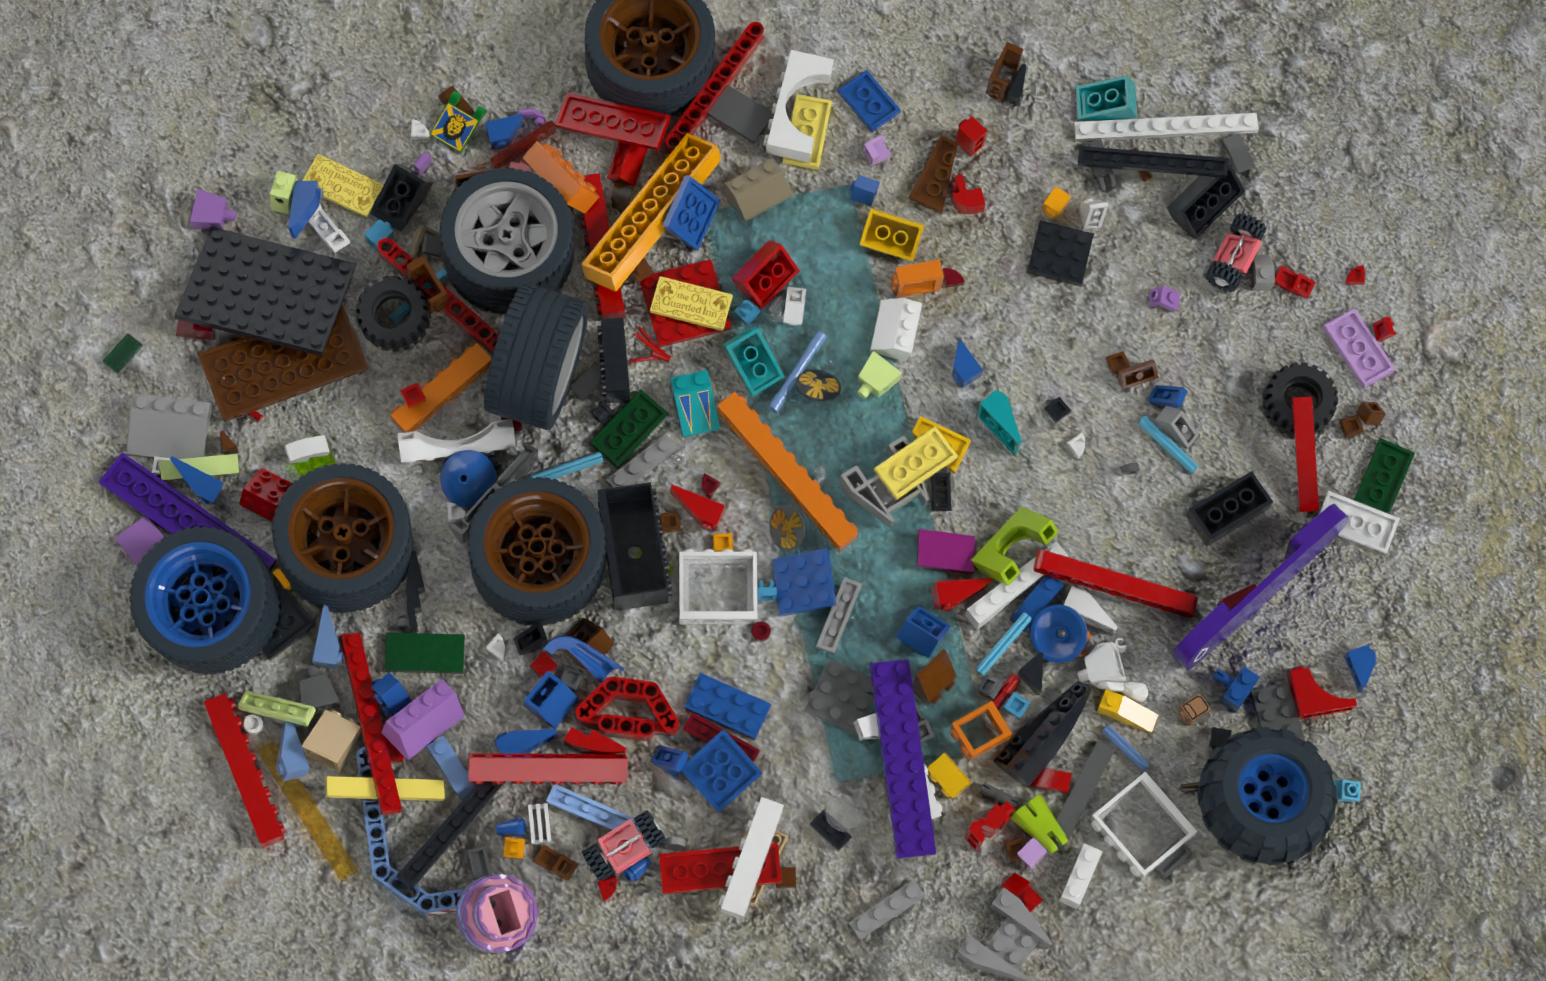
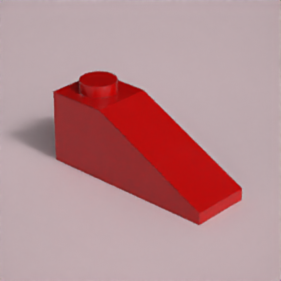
M672 484L670 494L701 525V528L707 531H717L725 512V505Z
M992 578L935 582L931 587L934 609H941L943 612L953 610L959 604L987 588L992 582Z

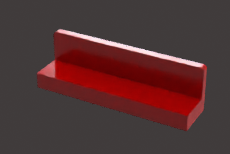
M619 142L607 179L612 182L623 181L634 187L648 148Z

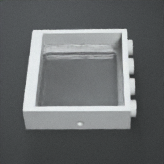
M686 549L683 552H679V624H755L757 622V552H753L750 549H744L741 552H733L730 549L722 550V552H714L711 549L695 552L692 549Z
M1146 772L1090 818L1092 827L1104 835V841L1110 847L1113 846L1116 849L1120 860L1126 861L1133 875L1139 876L1141 879L1197 833V830ZM1176 839H1180L1176 845L1156 860Z

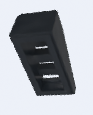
M1024 63L1021 65L1006 96V101L1016 106H1019L1022 99L1026 74V64Z
M935 473L930 477L932 512L952 511L950 473ZM945 479V483H935V480ZM936 487H945V490L936 491ZM946 494V498H936V495ZM936 502H946L947 506H936Z

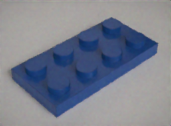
M700 673L684 709L756 740L771 708V703Z

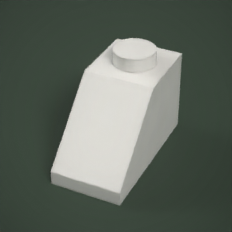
M787 288L783 322L789 325H802L806 289Z

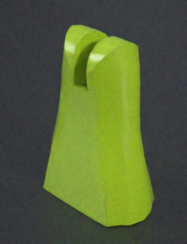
M1036 795L1027 803V807L1025 805L1022 806L1011 817L1014 823L1031 837H1034L1051 854L1058 850L1056 844L1051 839L1052 837L1061 846L1068 842L1066 834L1056 821L1042 795Z

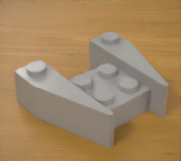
M902 436L888 445L886 453L891 457L910 443L905 436ZM857 465L843 473L839 479V483L851 499L889 528L895 522L891 516L893 512L915 498H918L923 506H926L929 501L924 482L898 500H895L877 475L867 481Z
M1003 888L990 908L1006 920L986 947L969 935L957 951L956 956L973 968L1013 981H1025L1027 976L1019 971L1038 943L1048 949L1052 942L1022 901Z

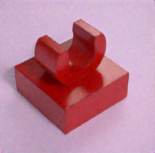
M1384 317L1372 324L1376 341L1382 342L1397 334L1393 330L1394 323L1391 322L1390 317Z
M418 382L400 390L408 409L426 401Z

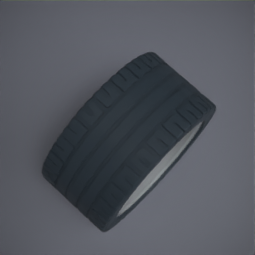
M515 168L487 170L482 174H476L475 177L472 176L467 182H463L462 186H459L446 202L443 214L441 215L439 230L443 264L447 271L448 279L452 286L456 288V291L472 305L475 304L480 309L483 308L485 311L499 312L500 314L507 313L511 301L522 283H529L549 289L550 291L559 292V289H562L571 273L574 260L572 215L566 200H564L562 194H559V190L556 187L554 188L553 184L547 182L543 177L540 178L535 173L532 174L530 171L516 170ZM530 215L538 224L527 225L528 216ZM481 221L483 228L475 229L478 222ZM512 223H518V224H519L518 227H512V226H510V225H511ZM486 241L493 242V244L489 246L485 245L484 243ZM542 244L538 255L535 256L531 248ZM474 250L487 254L485 262L478 258ZM516 253L523 254V256L520 258H517L514 255ZM509 263L519 267V269L504 270Z
M529 283L521 284L506 313L492 356L484 394V410L486 412L531 426L534 425V427L544 430H550L554 426L567 397L582 349L589 314V303L575 297L572 298L571 296Z

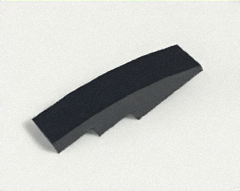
M412 551L406 585L407 613L411 633H418L415 614L422 612L418 594L425 593V587L416 551Z

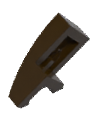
M616 181L614 183L611 195L612 207L621 214L629 206L633 185Z

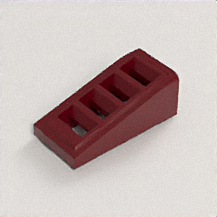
M1253 584L1219 600L1217 606L1224 602L1232 610L1257 586Z

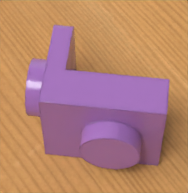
M1164 285L1154 288L1149 296V306L1155 307L1159 305L1172 312L1177 311L1180 293Z

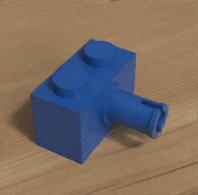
M1243 667L1238 676L1233 678L1219 668L1212 679L1227 687L1226 690H1228L1220 704L1236 714L1260 676Z
M390 672L382 679H375L372 682L373 686L371 688L375 693L373 697L380 705H383L381 709L388 717H393L412 702L401 683Z

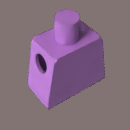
M200 189L197 190L190 219L192 229L210 230L211 227L223 229L225 220L236 221L237 211L228 209L227 199Z

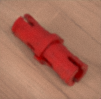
M1013 673L1010 674L994 700H991L998 711L1007 698L1010 699L1013 690L1021 682L1020 678Z

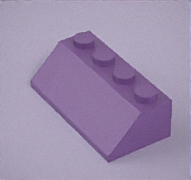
M441 679L387 720L381 733L407 760H410L464 718L465 715L456 693Z

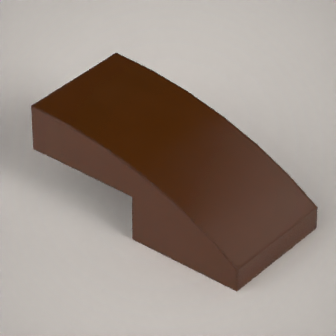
M542 844L532 861L566 881H569L579 865L545 844Z

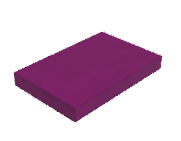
M925 529L918 530L916 567L965 574L974 573V563L971 559L975 554V536Z

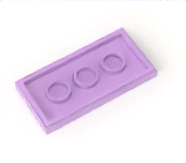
M1355 308L1323 325L1322 328L1363 389L1395 371V367Z

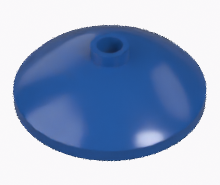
M464 450L452 455L445 462L440 476L444 495L450 502L463 508H472L497 481L496 470L490 459L484 454L473 450ZM464 475L467 476L466 482L462 481V477Z
M1051 605L1041 610L1034 618L1030 631L1031 641L1037 653L1043 652L1044 659L1054 663H1064L1076 658L1084 649L1087 641V627L1084 619L1075 609L1066 605ZM1061 630L1065 631L1064 637L1060 634Z

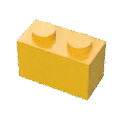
M943 753L927 768L930 772L928 776L934 783L939 782L942 786L941 791L947 798L950 796L952 798L958 797L972 784V781L947 753Z

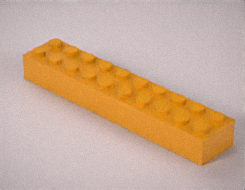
M688 133L684 136L582 262L581 266L586 279L613 291H617L666 230L662 225L684 176H691L702 185L719 164L721 156L718 145Z

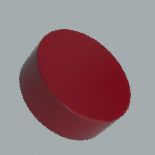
M759 621L752 626L751 635L754 640L764 642L770 637L771 629L766 622Z

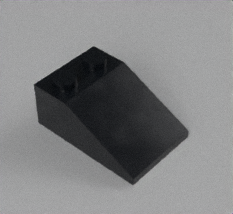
M394 164L369 214L383 222H388L395 229L402 231L426 198L433 182L402 164Z

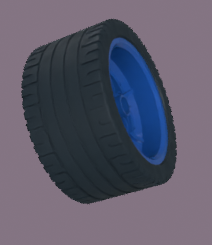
M213 527L185 528V530H178L176 533H171L168 537L160 539L159 543L156 542L153 545L154 547L150 548L147 554L142 557L141 563L139 562L129 592L131 594L129 602L131 603L132 619L135 621L134 624L142 638L174 665L198 674L225 673V671L239 668L242 664L248 663L251 658H255L256 654L260 653L263 650L262 648L267 645L268 639L272 637L280 610L278 587L274 581V576L265 562L240 538ZM211 567L219 568L226 572L215 577ZM190 573V583L188 585L179 584ZM205 578L204 584L197 586L198 580ZM223 583L222 590L216 591L217 584ZM238 590L240 591V600L234 597ZM190 592V597L187 600H183L184 593ZM228 602L227 608L220 610L221 603ZM172 605L181 609L176 619L173 617ZM194 610V616L187 619L188 612ZM213 615V621L206 624V618ZM198 629H201L203 636H197L192 634L196 632Z

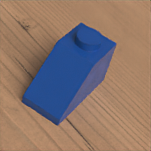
M522 114L485 122L491 150L504 149L511 144L523 125Z
M961 340L958 342L952 378L956 384H960L964 388L980 378L983 369Z
M1369 644L1348 651L1344 656L1359 692L1363 691L1376 664V653L1370 648Z

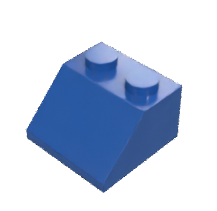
M918 605L905 620L896 638L904 645L915 649L918 654L929 658L951 626Z

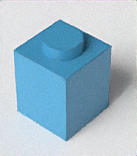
M379 219L364 234L365 242L378 252V242L382 238H390L391 240L395 238L394 228L388 222L384 223Z

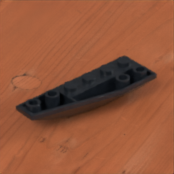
M1080 681L1073 684L1020 729L993 762L1015 781L1029 787L1053 759L1069 736L1085 707L1093 689L1092 686Z

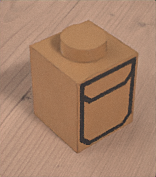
M1199 693L1182 704L1178 709L1180 719L1184 723L1187 722L1190 726L1206 716L1211 708Z

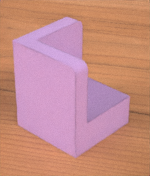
M884 135L864 144L863 152L871 166L891 156L884 144Z
M1033 837L1017 855L1028 865L1026 869L1030 871L1046 855L1047 850Z

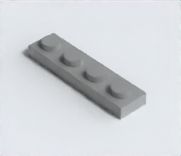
M664 434L606 479V482L611 488L633 485L676 452L678 447L667 434Z
M844 577L836 596L837 606H832L817 643V649L832 655L835 654L862 583Z
M912 880L849 922L848 925L857 938L862 940L923 899L925 894L916 881Z

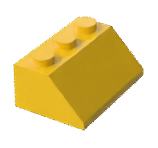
M871 208L859 245L913 262L926 224Z

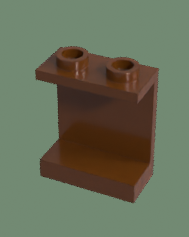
M1009 42L1006 43L989 77L986 94L992 99L1003 100L1008 82L997 77L1003 65L1018 70L1023 48Z
M422 256L407 264V275L410 281L413 282L425 275L437 294L429 299L430 313L435 311L438 313L445 309L447 293L425 257Z

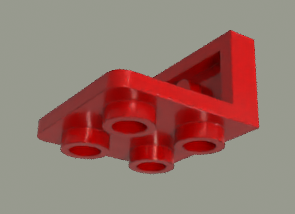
M262 468L243 488L239 505L273 522L278 502L281 500L282 495L287 492L288 487L292 486V483Z

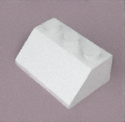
M906 298L881 300L870 352L874 351L877 354L906 362L912 354L922 303Z

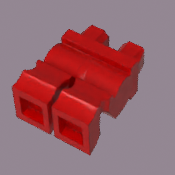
M1008 801L1001 806L996 804L988 812L985 819L981 817L971 823L964 838L976 852L979 851L983 844L985 836L992 838L997 834L999 828L1002 830L1006 827L1015 810Z

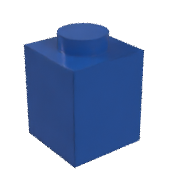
M859 175L857 180L852 181L849 191L852 192L850 200L871 207L877 195L880 182Z

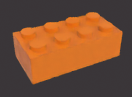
M536 141L523 159L540 177L546 179L547 182L553 184L554 188L556 187L559 190V194H562L569 206L586 213L599 198V195L595 192L596 188L591 183L584 181V175L579 171H575L573 169L574 165L567 159L564 160L562 152L557 148L553 149L547 143L542 144Z

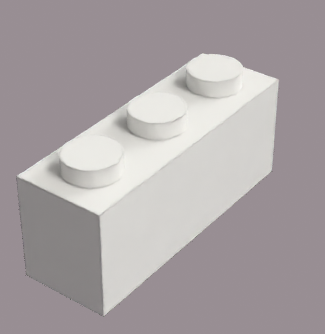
M1084 843L1059 902L1078 909L1102 854L1101 850Z

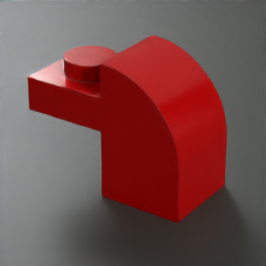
M963 174L955 175L954 182H952L953 193L951 197V203L954 208L963 214L984 212L986 204L982 189L978 188L967 191Z

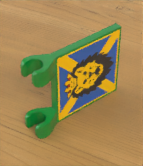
M454 91L430 135L462 153L487 110L478 106L472 117L456 107L462 95Z

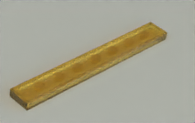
M272 741L258 750V754L340 881L343 882L357 873L358 869L299 778L283 781L281 775H278L276 764L279 747L275 741Z

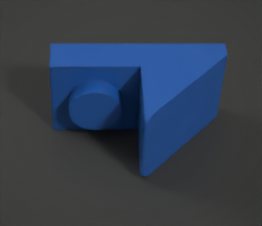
M1155 385L1148 402L1162 409L1166 406L1178 408L1181 406L1188 391L1184 387Z
M660 745L650 762L672 775L678 776L689 755L684 751Z

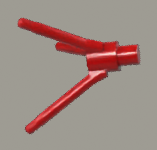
M639 326L638 330L644 338L638 333H634V336L648 346L652 352L647 357L630 359L629 363L655 361L656 359L668 363L671 356L660 349Z

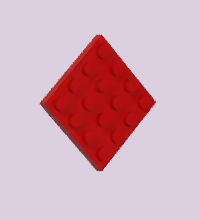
M711 259L654 273L639 282L659 348L732 329L729 316H727L724 330L720 331L650 313L660 276L721 292Z

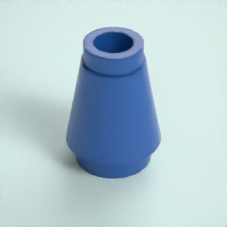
M517 817L496 823L497 835L521 837V835L526 834L525 819Z
M646 856L622 871V874L629 882L637 881L649 866L652 865V862Z

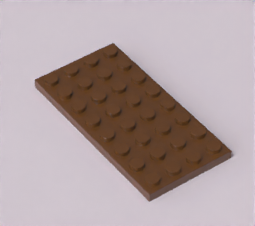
M343 304L323 356L248 337H242L198 353L199 360L224 422L368 370L367 363Z

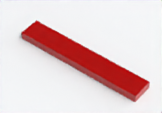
M1312 396L1292 398L1299 512L1319 511Z

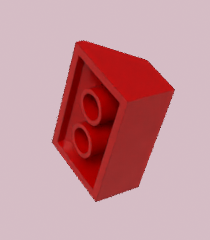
M768 240L731 279L742 294L760 309H763L800 270L782 244Z

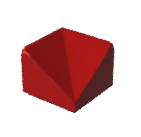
M543 651L530 665V668L542 678L547 671L551 673L555 671L557 664Z

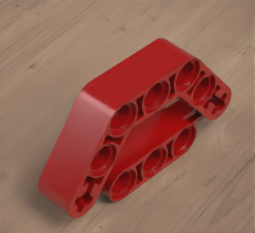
M608 677L576 708L575 712L576 721L580 725L598 726L599 733L608 737L649 741L653 738L654 733L671 737L676 735L679 729L678 718L660 687L652 681ZM609 684H615L617 686V689L615 691H609L607 689V686ZM632 686L635 687L637 691L633 694H630L626 691V689ZM648 689H653L656 691V694L648 696L645 692ZM599 697L603 699V703L597 705L593 700ZM615 699L646 703L656 722L648 719L600 714ZM661 705L664 706L666 710L662 713H659L655 710V708ZM588 711V717H581V712L585 714ZM666 717H668L669 724L673 725L672 729L667 727ZM603 722H610L612 724L609 729H604L601 725ZM628 724L631 726V730L623 731L621 726ZM642 727H649L651 732L643 734L640 729Z

